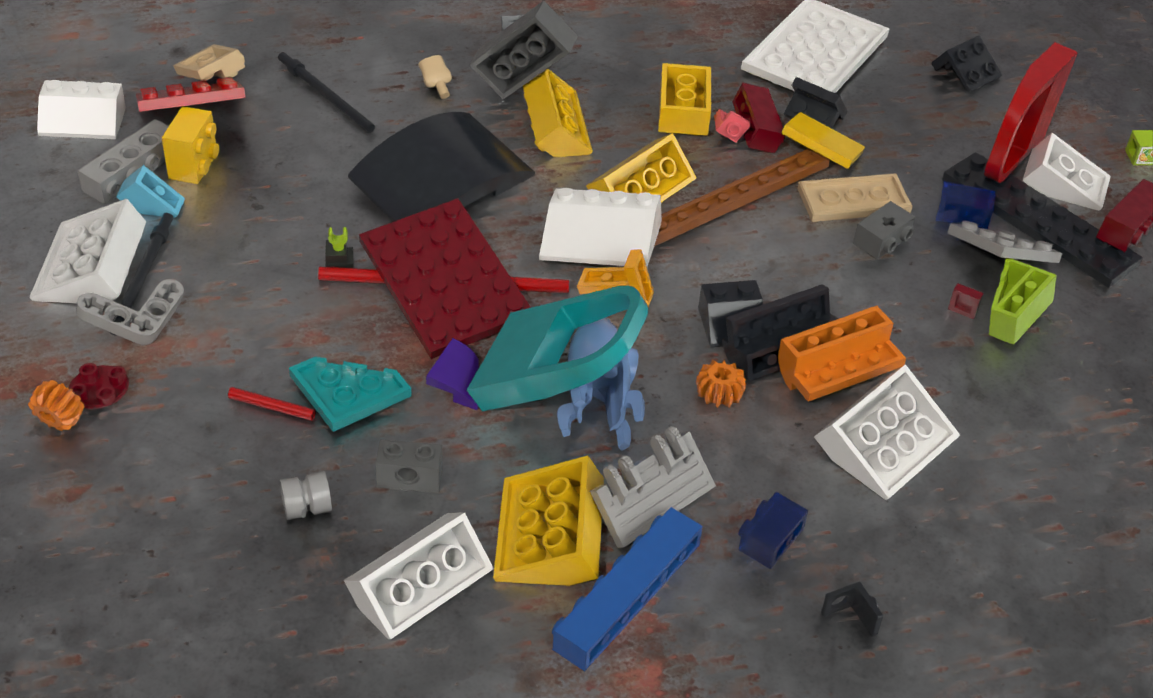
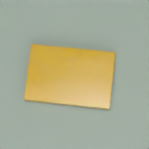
M799 112L792 118L781 132L783 135L846 169L862 155L865 146L802 112Z

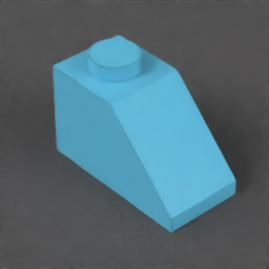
M144 165L123 181L116 196L120 201L128 199L140 214L162 217L164 213H170L173 215V218L178 216L185 200L182 195Z

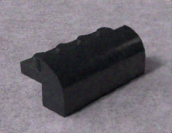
M821 284L726 317L727 337L722 339V344L729 363H736L737 369L744 370V378L747 381L779 371L778 354L781 339L839 319L830 313L829 288Z

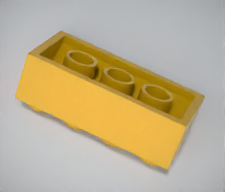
M548 68L523 85L524 98L528 106L527 112L530 115L531 128L536 139L534 142L538 149L542 152L546 151L553 157L590 155L593 151L576 90Z
M672 133L654 140L588 183L586 187L588 190L595 189L605 192L623 191L625 193L637 194L647 192L653 195H661L662 203L697 179Z

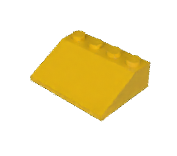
M588 455L504 478L493 579L496 582L570 586L599 578L602 515L590 491L599 485H604V477Z

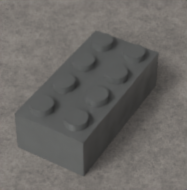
M543 0L481 46L469 65L502 99H505L569 54L578 35Z

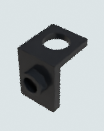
M860 581L826 594L821 611L824 617L852 607L870 635L878 634L883 614L879 609L876 599L868 594ZM845 596L841 602L832 605L837 598Z

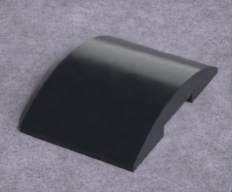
M446 112L419 120L387 138L350 171L348 178L394 222L457 198L465 207L489 193L496 197L535 176V171L470 113Z

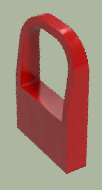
M1054 42L1030 65L1003 119L984 171L985 177L998 183L1003 182L1029 155L1032 149L1044 139L1078 54L1077 51Z

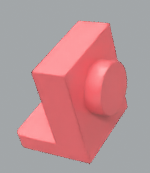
M719 109L714 115L716 131L735 143L750 127L748 120L733 111L726 113Z

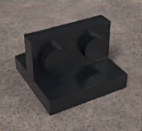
M795 77L791 85L795 93L784 115L792 119L799 112H802L832 129L837 118L843 120L848 111L840 95Z

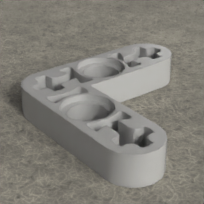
M166 279L161 281L139 312L98 294L85 293L77 300L76 313L85 322L137 344L148 345L156 340L181 304L184 289L181 283L176 280ZM170 292H172V293L169 295L168 299L165 300V299H164L165 294H169ZM159 308L165 313L154 315L149 310ZM119 315L125 320L117 323L110 320V317Z

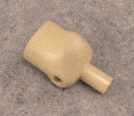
M435 55L421 60L418 66L421 70L425 86L428 88L436 87L441 99L448 98L450 94L446 84L452 80V76L444 63L443 57Z

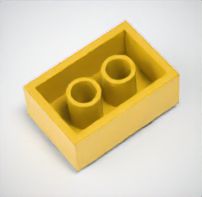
M662 63L658 132L708 136L711 116V67Z

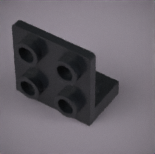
M979 35L946 50L931 62L935 71L942 67H945L946 70L953 67L967 92L980 88L1002 76L1001 71Z

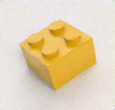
M182 106L162 136L168 179L199 184L202 177L208 173L211 162L217 158L219 153V145L215 139L216 123H213L212 111Z

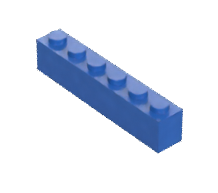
M672 507L663 516L658 515L652 522L650 530L644 536L641 534L635 539L631 550L625 556L622 554L616 559L612 570L606 576L601 575L596 580L592 591L586 597L581 596L576 601L572 612L566 618L561 617L552 629V650L585 672L699 547L703 526Z

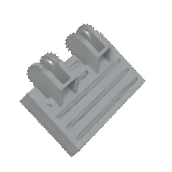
M674 426L665 429L664 435L667 438L673 455L665 439L660 435H656L650 440L654 454L646 455L635 463L626 455L619 458L618 465L627 483L626 485L615 466L608 465L603 468L604 477L612 494L606 484L597 486L590 493L617 548L627 546L639 535L648 532L654 519L658 515L663 516L670 507L679 511L716 486L690 431L680 433L677 427L675 428Z

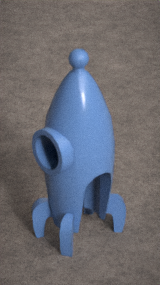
M607 318L578 327L571 338L567 361L580 359L596 352L613 338L618 329ZM631 348L619 363L601 377L569 390L572 403L560 406L557 411L558 424L563 437L570 435L571 423L574 419L577 418L579 423H581L582 410L586 405L590 404L592 397H595L605 404L610 431L615 429L620 450L622 451L630 447L631 430L628 422L625 420L626 409L631 408L633 410L635 422L643 421L645 415V402L642 393L638 390H630V385L633 382L638 366L639 354L637 349Z

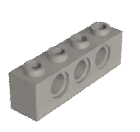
M154 119L79 169L78 175L82 192L106 204L117 196L123 181L144 165L150 171H153L165 163L162 136L169 126Z

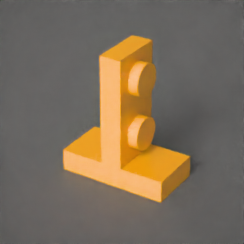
M630 250L624 267L584 268L577 284L579 294H588L617 286H632L639 291L649 307L654 290L642 250Z

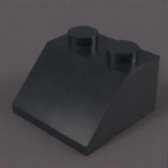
M756 280L701 284L698 310L710 348L723 347L722 339L727 337L726 317L763 305V298Z

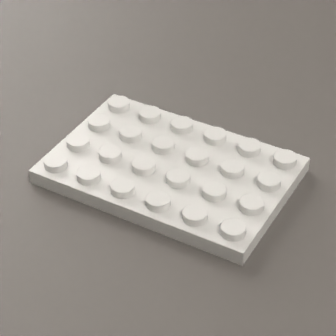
M804 0L742 61L741 70L771 81L773 84L781 85L793 92L795 91L791 85L795 77H798L836 93L888 37L889 28L817 0Z

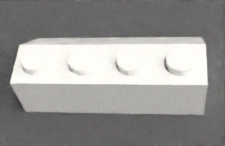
M465 512L447 513L346 578L344 582L359 610L387 639H392L494 568Z

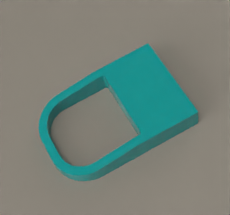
M617 286L511 312L467 391L482 411L546 399L590 383L611 370L628 353L646 320L648 306L636 288L632 286ZM627 310L616 334L606 345L586 357L558 363L576 328Z

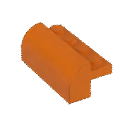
M876 305L781 339L778 361L786 385L790 391L797 388L809 402L904 366L906 357L890 341L894 323Z

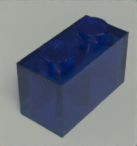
M944 181L938 200L936 221L962 224V221H969L978 224V228L988 229L994 211L996 191Z
M775 492L768 501L763 500L760 503L752 520L747 519L742 524L738 535L741 537L738 550L771 569L803 532L808 510Z

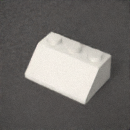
M45 80L39 94L38 136L116 139L126 110L122 84Z

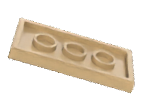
M896 173L799 181L797 187L811 222L868 217L890 201L911 213L913 207Z

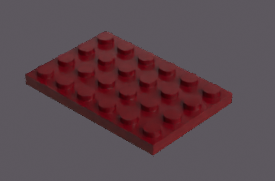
M458 198L359 234V242L431 359L440 356L452 338L465 345L499 333L511 312L531 308Z

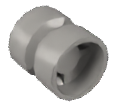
M325 471L306 474L304 480H300L297 476L279 479L287 520L305 517L307 511H311L314 515L332 511Z

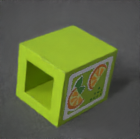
M1132 130L1125 149L1132 165H1153V130Z

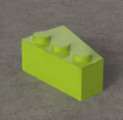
M1006 258L1000 283L991 307L989 335L1014 345L1053 302L1057 275L1020 261Z

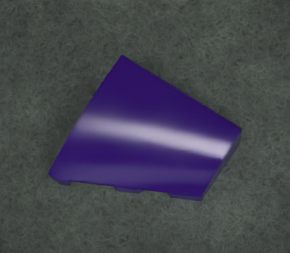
M452 338L427 374L426 384L452 393L453 402L478 410L479 406L468 393L467 388L479 369V358L465 344Z

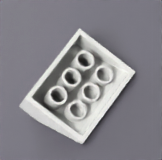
M556 188L549 203L539 260L625 266L630 250L641 249L646 266H648L662 222L661 195H653L647 192L637 194L625 193L623 191L605 192L595 189L573 190L571 188Z
M124 199L61 222L30 294V299L41 302L77 303L78 298L82 294L94 293L109 300H115L122 292L124 281L129 273L131 262L146 224L145 219L128 199Z
M905 364L880 381L818 432L814 438L833 462L887 500L956 440L960 434Z

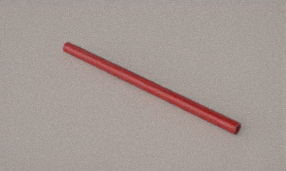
M319 266L318 280L385 284L376 269ZM511 277L520 291L569 294V280Z

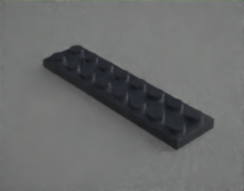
M976 152L952 166L943 174V181L1034 240L1053 244L1052 249L1061 252L1062 258L1108 288L1140 266L1143 257L1132 249L1128 248L1124 252L1096 238L1099 229L1010 174L1001 183L985 177L984 171L988 159Z

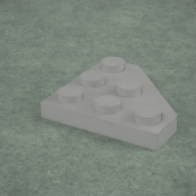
M962 221V224L950 223L948 234L1003 258L1059 263L1062 256L1061 252L1052 249L1053 244L1044 241L1034 243L1026 239L1015 238V234L1007 231L996 233L992 230L978 228V224L969 221Z

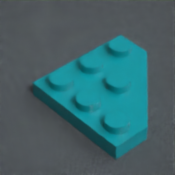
M316 356L289 367V374L292 380L333 432L412 396V388L399 372L394 369L384 368L382 372L367 369V365L346 361L343 362V365L328 363L327 358Z

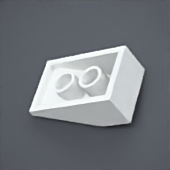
M1051 133L1032 149L1022 181L1047 197L1099 211L1103 208L1111 176L1055 134Z

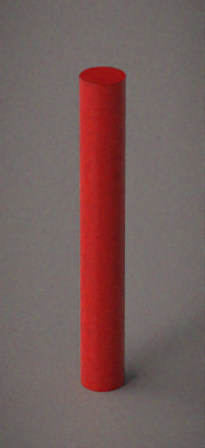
M231 387L228 391L229 399L313 421L315 418L316 410L235 387Z

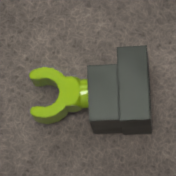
M343 227L342 235H334L333 229L329 228L325 247V267L354 268L353 247H347L348 230L346 227Z

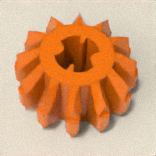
M725 359L722 363L712 360L709 365L703 364L696 378L698 397L704 398L706 404L715 403L717 408L721 404L730 408L732 403H739L746 389L744 370L737 369L736 363L726 364Z
M54 380L49 382L43 381L40 386L38 385L32 392L33 395L28 403L32 414L37 416L40 422L46 423L49 428L55 427L59 431L70 430L80 419L85 407L80 401V396L72 392L73 389H68L64 383L58 384Z

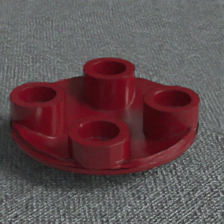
M86 363L79 368V374L70 382L68 389H73L72 392L80 396V401L84 404V408L98 409L112 405L120 400L128 390L129 379L125 368L122 366H97L94 363Z

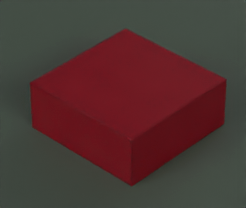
M957 283L953 290L948 310L974 319L978 313L984 293Z

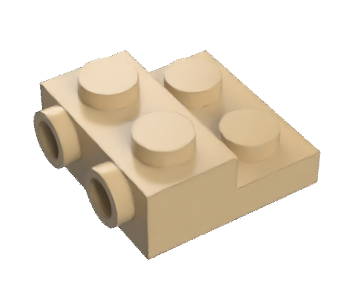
M213 44L173 66L178 75L205 81L213 76L223 78L235 77L238 74L237 71L245 68V59L238 49Z

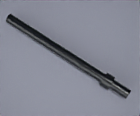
M281 52L278 55V60L287 66L290 73L302 78L368 133L374 131L375 125L307 71L305 65L299 60L292 59L285 52Z
M164 213L159 224L153 228L150 234L151 241L121 305L132 309L160 246L166 242L169 236L168 229L173 221L172 214ZM115 315L113 322L119 323L123 322L125 319L119 315Z

